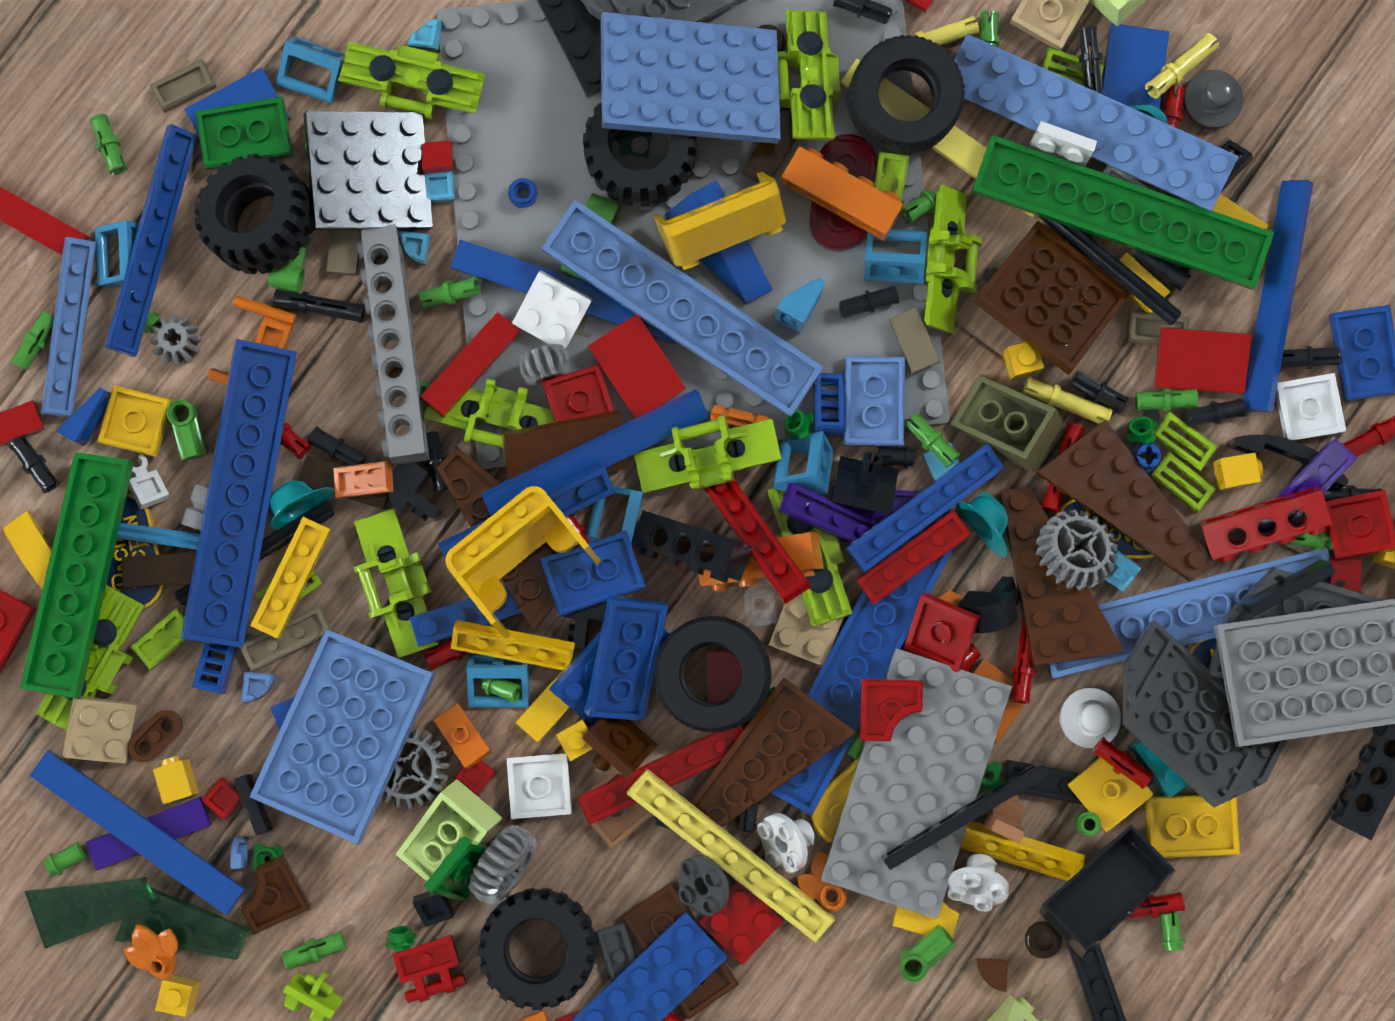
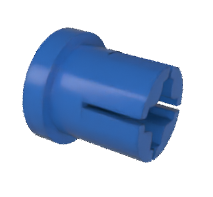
M1139 444L1130 451L1146 473L1153 471L1161 460V457H1159L1161 456V451L1153 444ZM1146 452V455L1151 456L1152 460L1146 463V459L1141 458L1139 455Z

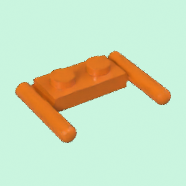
M236 296L233 299L235 307L265 316L262 319L254 343L287 349L293 331L292 328L297 320V314L241 296ZM211 368L207 376L211 380L227 385L229 373Z

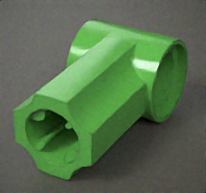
M310 241L305 248H300L298 251L300 255L294 260L290 258L285 262L286 266L280 269L272 268V272L268 275V286L295 293L300 292L305 276L303 266Z
M182 399L171 402L166 411L167 418L172 423L181 460L185 461L207 455L208 450L199 421L200 411L198 407ZM186 406L189 409V417L187 420L180 422L178 411Z
M939 924L936 925L913 946H908L900 952V973L905 980L912 983L923 980L927 971L957 946L944 927ZM915 959L921 962L914 969L905 966L909 960Z

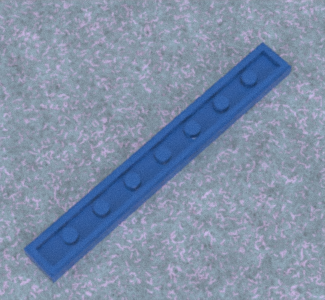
M169 124L166 127L105 345L107 349L130 357H136L198 136L173 124Z
M1310 180L1282 181L1273 228L1274 235L1270 244L1246 378L1245 394L1243 395L1246 411L1273 412L1313 182Z
M461 239L450 266L451 269L475 276L526 295L538 272L542 270L593 299L585 315L615 325H620L635 315V313L588 282ZM642 319L654 338L676 344L675 340Z
M696 389L480 493L490 516L528 487L537 486L546 491L601 463L605 468L672 436L673 427L678 426L681 429L693 426L709 418L700 393Z
M47 750L29 775L225 915L231 912L245 892L246 888L53 751Z

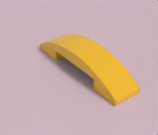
M25 511L3 527V530L18 557L43 590L52 547L44 536L46 534L31 513Z

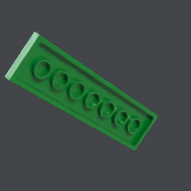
M74 452L19 689L81 699L134 462L130 460Z

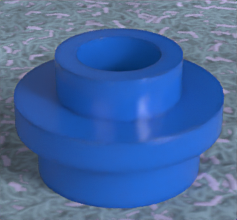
M519 178L509 186L508 196L516 207L527 208L532 206L537 200L538 190L531 180ZM525 189L529 194L526 198H520L518 192Z

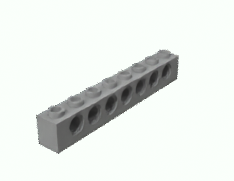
M396 224L385 226L384 228L361 230L362 240L357 241L359 257L364 258L365 268L361 269L363 286H368L369 296L364 297L366 313L371 314L372 324L368 325V335L370 342H375L376 352L371 353V360L374 371L378 370L379 381H375V391L377 399H382L383 410H378L380 426L386 430V438L382 439L383 453L385 457L389 456L394 465L430 460L423 404L420 400L421 389L400 232ZM378 257H388L387 261L384 264H375V261ZM383 284L392 285L388 292H378V289ZM386 312H395L394 318L390 321L382 320V316ZM388 341H399L396 348L391 350L385 349ZM392 369H403L399 377H389V373ZM396 397H406V402L402 406H392L393 400ZM399 426H410V430L406 435H396V430Z

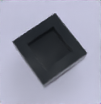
M430 891L414 896L412 904L425 927L453 918L454 910L447 897L431 893Z

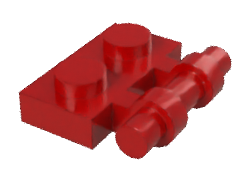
M452 934L392 954L401 984L413 980L415 986L414 989L405 991L408 1003L417 1000L424 1002L430 1000V996L442 992L449 994L455 992L456 988L467 985L464 973L452 976L450 968L461 964ZM436 972L440 973L441 980L426 985L424 976Z

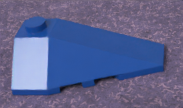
M716 180L691 193L664 215L669 220L726 196ZM748 240L699 259L745 304L773 290Z

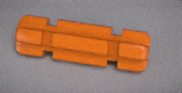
M714 405L710 415L711 421L717 420L718 416L725 415L727 425L732 427H740L769 419L767 416L757 414V417H755L753 413L733 408L725 410V407L720 405Z

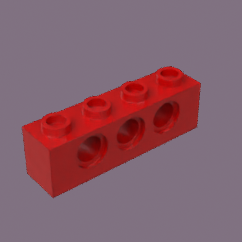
M1319 485L1200 521L1212 560L1219 559L1220 562L1234 559L1237 557L1236 553L1248 550L1249 553L1264 550L1267 548L1266 544L1278 541L1279 544L1292 542L1297 539L1296 535L1306 532L1309 535H1316L1326 531V526L1333 525ZM1294 510H1301L1305 513L1304 519L1299 523L1288 521L1289 514ZM1264 519H1271L1275 522L1274 528L1269 532H1262L1258 529L1259 523ZM1234 528H1241L1245 531L1244 537L1239 541H1233L1228 537L1229 532Z

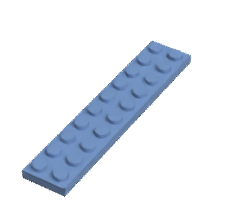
M966 34L954 61L955 63L957 62L958 69L962 72L961 76H963V83L965 85L964 100L1034 132L1040 121L1093 139L1097 141L1091 158L1210 212L1239 157L972 35Z
M577 200L572 202L541 248L542 252L785 415L792 416L823 369V366Z
M1326 547L1323 550H1313L1099 604V608L1125 652L1117 655L1048 665L1050 677L1053 679L1126 660L1147 624L1154 620L1183 646L1216 638L1214 626L1223 624L1228 612L1272 567L1296 573L1320 559L1328 561L1330 558L1328 549ZM1328 578L1322 580V582L1328 583Z

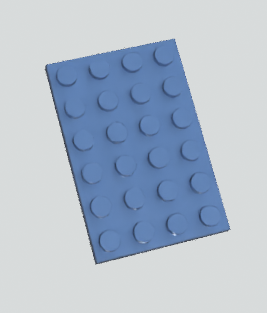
M603 12L601 16L602 128L777 144L781 139L777 30Z
M326 629L250 794V798L357 845H361L436 675Z

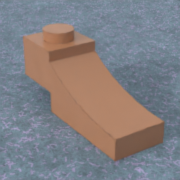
M1013 796L985 813L987 817L982 827L1020 843L1025 832L1021 825L1022 811L1025 805L1017 802L1019 796Z

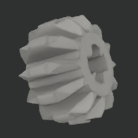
M176 314L171 315L170 323L165 318H160L162 327L160 329L156 326L152 327V331L158 334V336L149 339L151 344L157 345L153 353L157 356L162 355V361L165 363L173 360L175 365H181L182 357L188 362L192 361V356L189 353L191 351L199 353L200 349L194 343L202 341V337L195 334L199 329L198 325L195 323L190 324V319L186 316L179 319ZM178 334L181 336L180 342L176 340L178 344L174 345L171 343V339H176L175 335Z
M560 344L543 345L542 347L534 348V350L526 352L518 359L522 378L525 379L528 385H539L544 380L567 374L570 371L568 354L564 350L563 345Z

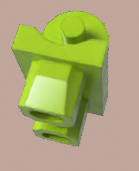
M325 971L318 978L310 973L304 976L296 972L283 990L286 994L284 1006L292 1011H299L303 1004L313 1009L309 1016L311 1021H327L328 1018L331 1019L345 998L334 993L335 987L326 983L329 974Z

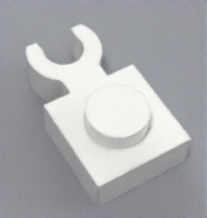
M140 454L138 456L140 467H133L131 474L133 478L130 479L129 489L141 510L168 500L169 493L157 470L147 471V458Z

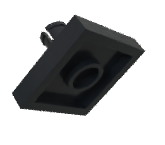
M871 451L863 455V461L840 456L831 501L891 515L899 469L882 466V456L876 452L873 462L870 461Z

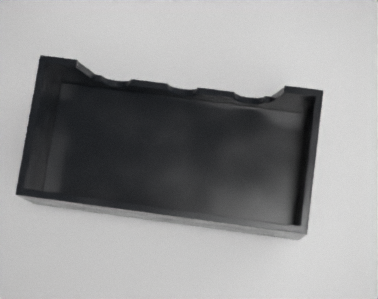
M1130 825L1042 904L1039 913L1083 959L1169 881L1175 869Z

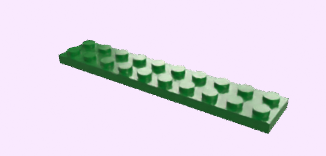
M995 135L990 137L971 193L1251 290L1256 288L1274 232L1214 211L1210 212L1197 205Z

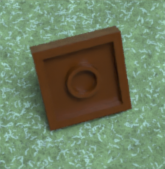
M600 718L582 737L585 742L598 752L593 758V764L597 769L607 771L612 765L626 779L632 775L657 747V744L629 719Z

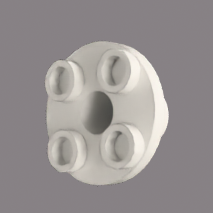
M1083 688L1073 692L1064 701L1060 710L1059 724L1071 742L1080 747L1094 748L1102 737H1105L1109 742L1114 739L1120 728L1121 713L1117 702L1107 692L1097 688Z
M774 813L757 825V832L761 837L762 845L766 852L765 860L772 868L778 867L787 873H794L804 867L808 855L807 847L814 844L815 837L814 831L807 821L803 819L792 821L784 814Z
M974 854L968 857L965 868L955 870L950 874L947 895L952 900L974 905L975 909L986 912L992 910L994 905L1000 904L1007 899L1009 884L1003 876L995 872V865L997 863L990 856Z

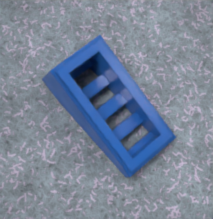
M819 373L815 379L813 410L815 420L813 421V433L823 431L826 437L843 436L845 430L844 374ZM821 385L838 386V390L821 389ZM821 397L837 398V401L821 400ZM821 409L837 410V413H821Z
M100 387L59 427L57 432L80 445H86L106 412L111 393Z
M205 642L192 688L226 694L237 647L228 646V648ZM211 652L226 654L225 659L211 657ZM209 663L222 665L221 671L208 669ZM206 675L219 677L218 683L205 681Z

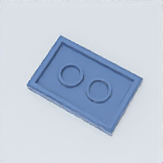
M845 356L844 446L904 447L905 357Z

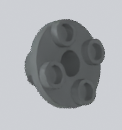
M1207 70L1196 75L1187 85L1183 107L1193 122L1208 130H1216L1229 125L1239 115L1243 106V92L1237 80L1230 74L1220 70Z
M694 855L682 861L679 870L680 889L678 891L681 902L689 905L699 914L712 916L722 911L728 902L733 877L722 870L713 859L705 855Z

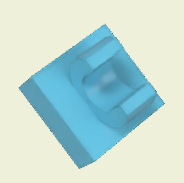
M1116 550L1114 553L1118 557L1117 561L1113 564L1115 566L1114 570L1107 575L1105 580L1123 592L1141 570V567Z

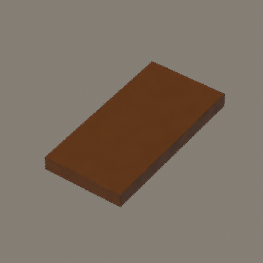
M617 410L502 432L507 480L622 425L620 412ZM625 459L606 467L607 473L625 469Z
M672 882L621 916L643 951L685 911L701 927L689 907L679 899L678 891ZM724 961L679 1005L687 1018L690 1019L737 987L739 982Z

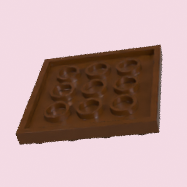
M1038 220L973 302L1069 375L1131 293L1103 269Z

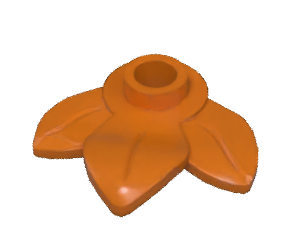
M819 851L812 860L811 874H802L797 877L798 886L811 899L817 900L824 910L838 911L845 905L849 890L820 880L828 855ZM830 890H834L837 893V898L834 901L826 899V893Z
M140 923L137 924L132 933L133 945L124 948L126 958L133 966L141 970H149L156 978L165 979L174 973L177 964L175 954L178 950V942L173 931L168 928L157 935Z

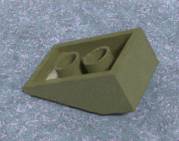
M980 375L950 425L981 445L988 443L997 455L1034 473L1064 423L1056 408Z

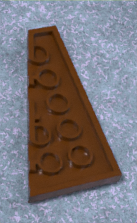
M1106 419L1034 473L1042 480L1045 479L1057 487V490L1065 496L1068 495L1080 503L1082 508L1092 515L1098 516L1099 520L1120 534L1123 533L1133 540L1134 544L1142 550L1145 549L1153 554L1162 564L1188 582L1195 580L1215 564L1205 548Z
M456 446L437 467V471L470 527H473L491 517L480 493L501 483ZM547 542L501 578L532 631L538 627L555 607L540 559L558 552L554 551Z
M1031 487L1001 490L999 496L1008 516L1006 531L1033 667L1124 653L1125 651L1089 588L1086 586L1083 590L1078 591L1074 585L1072 588L1067 589L1065 581L1056 584V576L1054 574L1046 576L1047 566H1039L1043 557L1035 555L1036 550L1040 547L1036 544V541L1040 536V529L1047 524L1046 522L1049 518Z
M783 677L690 803L720 827H723L853 737L857 732Z

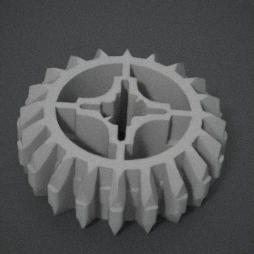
M1075 509L1069 511L1068 514L1063 511L1057 516L1051 517L1046 522L1047 524L1040 529V536L1036 541V544L1040 547L1036 550L1035 555L1043 557L1039 566L1048 567L1046 576L1054 574L1056 576V584L1065 581L1067 589L1072 588L1074 585L1078 591L1083 590L1086 586L1090 589L1098 583H1102L1107 578V575L1114 570L1115 566L1113 564L1117 561L1118 557L1114 552L1117 550L1118 545L1110 542L1114 534H1107L1105 532L1107 524L1100 526L1097 523L1098 516L1089 519L1087 511L1082 512L1080 515H1078ZM1080 546H1082V548L1079 551L1077 550L1073 554L1071 553L1074 549H1077Z
M420 728L415 729L413 736L410 733L406 741L416 744L415 750L411 751L407 757H399L395 766L396 775L391 785L388 782L385 788L387 795L383 802L388 804L395 797V808H400L403 800H405L406 808L413 809L414 799L419 807L425 806L424 795L427 799L433 801L436 797L431 791L432 788L438 792L444 789L442 785L437 783V780H448V775L441 774L440 769L449 768V763L440 764L439 758L447 756V752L436 753L435 750L440 747L441 742L435 741L430 745L429 742L433 735L427 733L421 739L422 730ZM424 751L427 752L431 760V776H428L420 766ZM409 760H413L411 768L417 774L412 775V773H408L407 776L403 777L405 768L400 762L409 763ZM409 779L425 784L421 790L415 793L399 791L402 785H405Z
M514 824L505 828L502 833L497 835L494 841H491L489 847L484 850L482 857L478 859L479 862L473 869L474 873L470 876V892L478 900L488 905H496L503 901L510 894L511 890L516 887L517 883L522 880V876L532 862V858L536 854V838L526 829Z

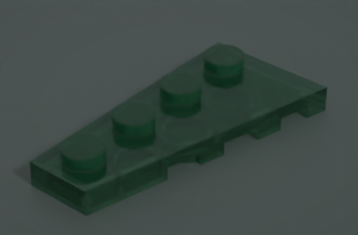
M146 877L24 891L45 949L156 906Z
M139 883L135 887L114 941L132 942L133 930L140 923L157 935L170 928L178 942L177 951H195L202 955L238 960L241 957L251 929L143 883Z

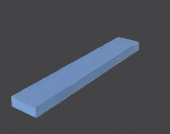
M65 237L42 401V414L63 417L73 415L96 249L95 241Z

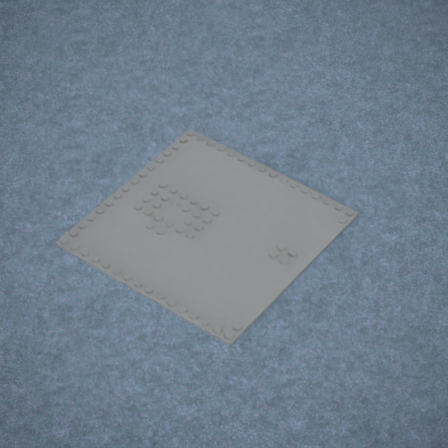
M537 0L438 10L437 19L443 22L439 44L440 55L442 56L441 62L446 65L486 74L476 114L445 107L448 140H451L453 145L454 171L452 172L457 244H459L461 239L573 277L561 272L562 264L542 252L541 248L572 202L577 200L586 207L591 194L595 193L621 204L614 224L615 227L823 366L820 373L845 375V356L905 357L889 319L917 307L940 363L912 374L905 358L904 428H906L905 424L908 421H912L910 418L916 413H919L929 425L946 424L949 421L950 415L940 330L927 326L924 321L928 282H926L929 247L927 213L916 219L912 224L906 222L909 216L903 218L900 214L892 229L928 231L924 284L864 280L868 232H866L863 240L850 250L838 252L822 247L817 243L810 231L809 218L812 201L782 185L781 176L799 146L804 149L810 147L820 152L821 148L830 141L796 139L773 177L780 191L786 217V223L782 225L783 230L770 236H766L763 233L748 239L773 290L745 304L716 274L700 261L698 265L685 270L682 269V266H675L669 260L653 215L659 214L667 221L665 213L691 193L716 180L725 196L758 184L742 174V169L759 142L696 136L695 167L691 170V177L688 182L681 185V190L675 196L669 194L666 196V201L659 204L657 200L650 201V206L641 207V202H633V206L625 205L624 201L620 198L615 201L608 197L607 191H601L597 187L594 178L589 174L584 156L583 133H586L585 124L588 117H593V109L596 105L602 103V93L599 92L589 98L586 97ZM742 0L702 21L703 23L757 28L767 24L776 26L785 36L784 51L787 52L786 9L826 11L828 42L831 53L838 55L840 82L855 60L859 59L861 61L864 55L875 45H878L879 42L895 36H907L903 0H871L892 9V14L887 24L879 23L864 16L857 18V14L833 6L834 0ZM788 66L790 94L792 88H801L800 73L796 72L795 67ZM894 71L885 76L886 79L914 97L910 71ZM840 85V101L833 103L835 137L842 134H852L863 138V135L858 132L854 122L851 120L852 116L848 108V90ZM621 130L613 140L612 151L616 161L625 168L643 171L657 166L665 159L668 152V140L664 133ZM864 139L876 155L877 171L880 152L887 153V151H881L878 147L875 148L873 144L868 143L867 139ZM920 153L905 154L910 158L902 199L903 206L920 197V193L924 190ZM519 178L531 180L538 190L537 200L532 206L527 208L516 207L508 196L509 186ZM525 189L518 192L520 198H526L529 194ZM874 240L873 252L920 255L921 243ZM460 272L461 280L473 277ZM478 278L479 281L475 285L480 283L481 294L463 298L467 345L497 312L512 323L526 294ZM816 278L824 280L825 285L821 297L801 333L774 320L777 307L782 298ZM895 285L899 296L898 304L875 309L872 314L868 311L846 318L841 315L839 309V302L841 300L865 294L866 290L873 292ZM587 316L583 332L592 335L590 338L577 335L580 327L579 324L565 350L570 361V371L568 373L599 364L588 348V345L618 325ZM519 328V336L472 386V389L484 392L487 378L496 380V386L515 392L518 391L519 387L528 389L526 403L550 409L542 384H526L525 379L522 378L518 360L526 352L550 344ZM654 338L686 386L685 390L664 404L696 389L700 393L709 417L697 424L711 421L710 415L713 406L720 405L724 406L725 410L733 408L753 413L755 417H757V414L767 416L769 419H773L777 440L789 438L785 435L784 420L787 415L678 342L674 345ZM600 366L614 410H618L621 414L622 425L635 419ZM814 382L796 410H800L803 413L809 411L813 413ZM821 385V389L838 390V386ZM821 397V400L837 401V398ZM821 409V413H837V410ZM478 422L475 429L501 436L502 432L512 431ZM813 422L811 423L809 433H813ZM721 431L682 441L685 443V448H704L715 445L714 441L721 439L722 435ZM673 435L641 451L674 443ZM475 441L477 464L484 470L506 468L504 448Z

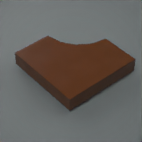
M284 854L255 868L258 880L257 889L253 896L241 905V911L254 934L310 909V903Z

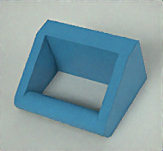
M294 36L285 41L276 84L332 104L341 84L338 79L345 53ZM295 57L331 69L332 73L328 90L289 77L288 74Z
M125 220L95 228L97 287L122 286L139 223ZM118 234L120 275L109 277L107 235Z
M891 229L885 241L921 243L920 255L873 252V241L881 239L868 233L864 280L924 284L928 231Z
M816 278L782 298L777 307L774 320L801 333L821 297L825 285L824 280Z
M824 432L809 433V436L804 440L799 439L797 436L782 439L780 442L782 460L777 461L774 488L786 491L788 483H795L821 496L828 495L833 449ZM791 452L808 455L806 473L787 476Z
M614 487L616 492L614 495L629 498L621 532L627 531L632 543L644 495L640 491ZM606 497L592 504L586 530V536L590 542L599 540L597 535Z
M469 653L466 667L469 708H529L530 664ZM476 678L521 679L522 696H520L516 703H511L509 700L499 696H476Z

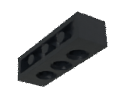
M642 510L631 543L642 548L640 554L657 560L658 555L664 556L663 562L680 567L682 562L688 564L686 570L703 575L705 570L710 571V578L727 583L729 578L741 581L752 550V546L738 540Z
M1395 724L1372 728L1374 734L1369 744L1366 743L1360 750L1358 756L1360 762L1356 770H1352L1348 774L1344 784L1346 789L1342 797H1338L1331 808V814L1333 815L1330 820L1369 840H1372L1395 795V749L1389 755H1385L1383 750L1384 744L1387 741L1393 740L1395 743ZM1379 767L1381 770L1380 778L1375 782H1371L1369 777L1371 770ZM1366 794L1367 804L1363 808L1357 809L1356 799L1360 795Z

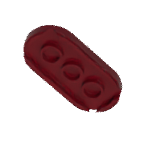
M842 134L836 136L834 140L828 141L821 148L822 159L831 164L834 161L844 165L849 170L848 173L854 177L863 176L874 183L877 164L876 155L863 138L852 134ZM812 201L809 218L810 231L814 239L822 247L831 251H846L854 248L863 240L866 234L865 230Z

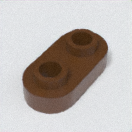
M172 710L157 712L130 739L128 744L130 756L138 762H150L156 759L180 735L183 729V721L180 715ZM166 720L172 722V728L169 731L164 729V722ZM145 741H148L151 745V749L147 753L142 749Z

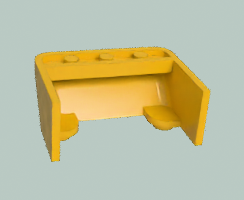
M764 172L757 173L760 183L667 221L659 214L653 215L669 260L675 266H682L683 270L698 265L699 259L763 233L766 236H770L782 231V225L786 223V217L776 180Z
M537 486L524 489L452 547L445 558L448 570L490 624L505 639L510 634L494 614L505 603L507 597L506 589L499 580L545 542L558 553H566L580 544L596 565L601 562L599 557L547 493Z

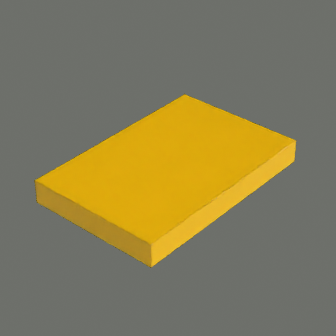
M1200 795L1153 796L1144 802L1146 840L1163 858L1240 855L1237 797L1215 808Z

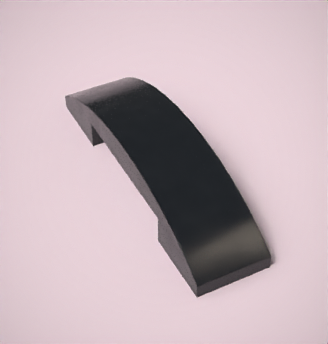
M1271 435L1239 436L1229 440L1226 447L1244 454L1256 453V456L1262 454L1263 449H1266L1305 465L1319 453L1299 442ZM1342 474L1330 487H1345L1349 480Z

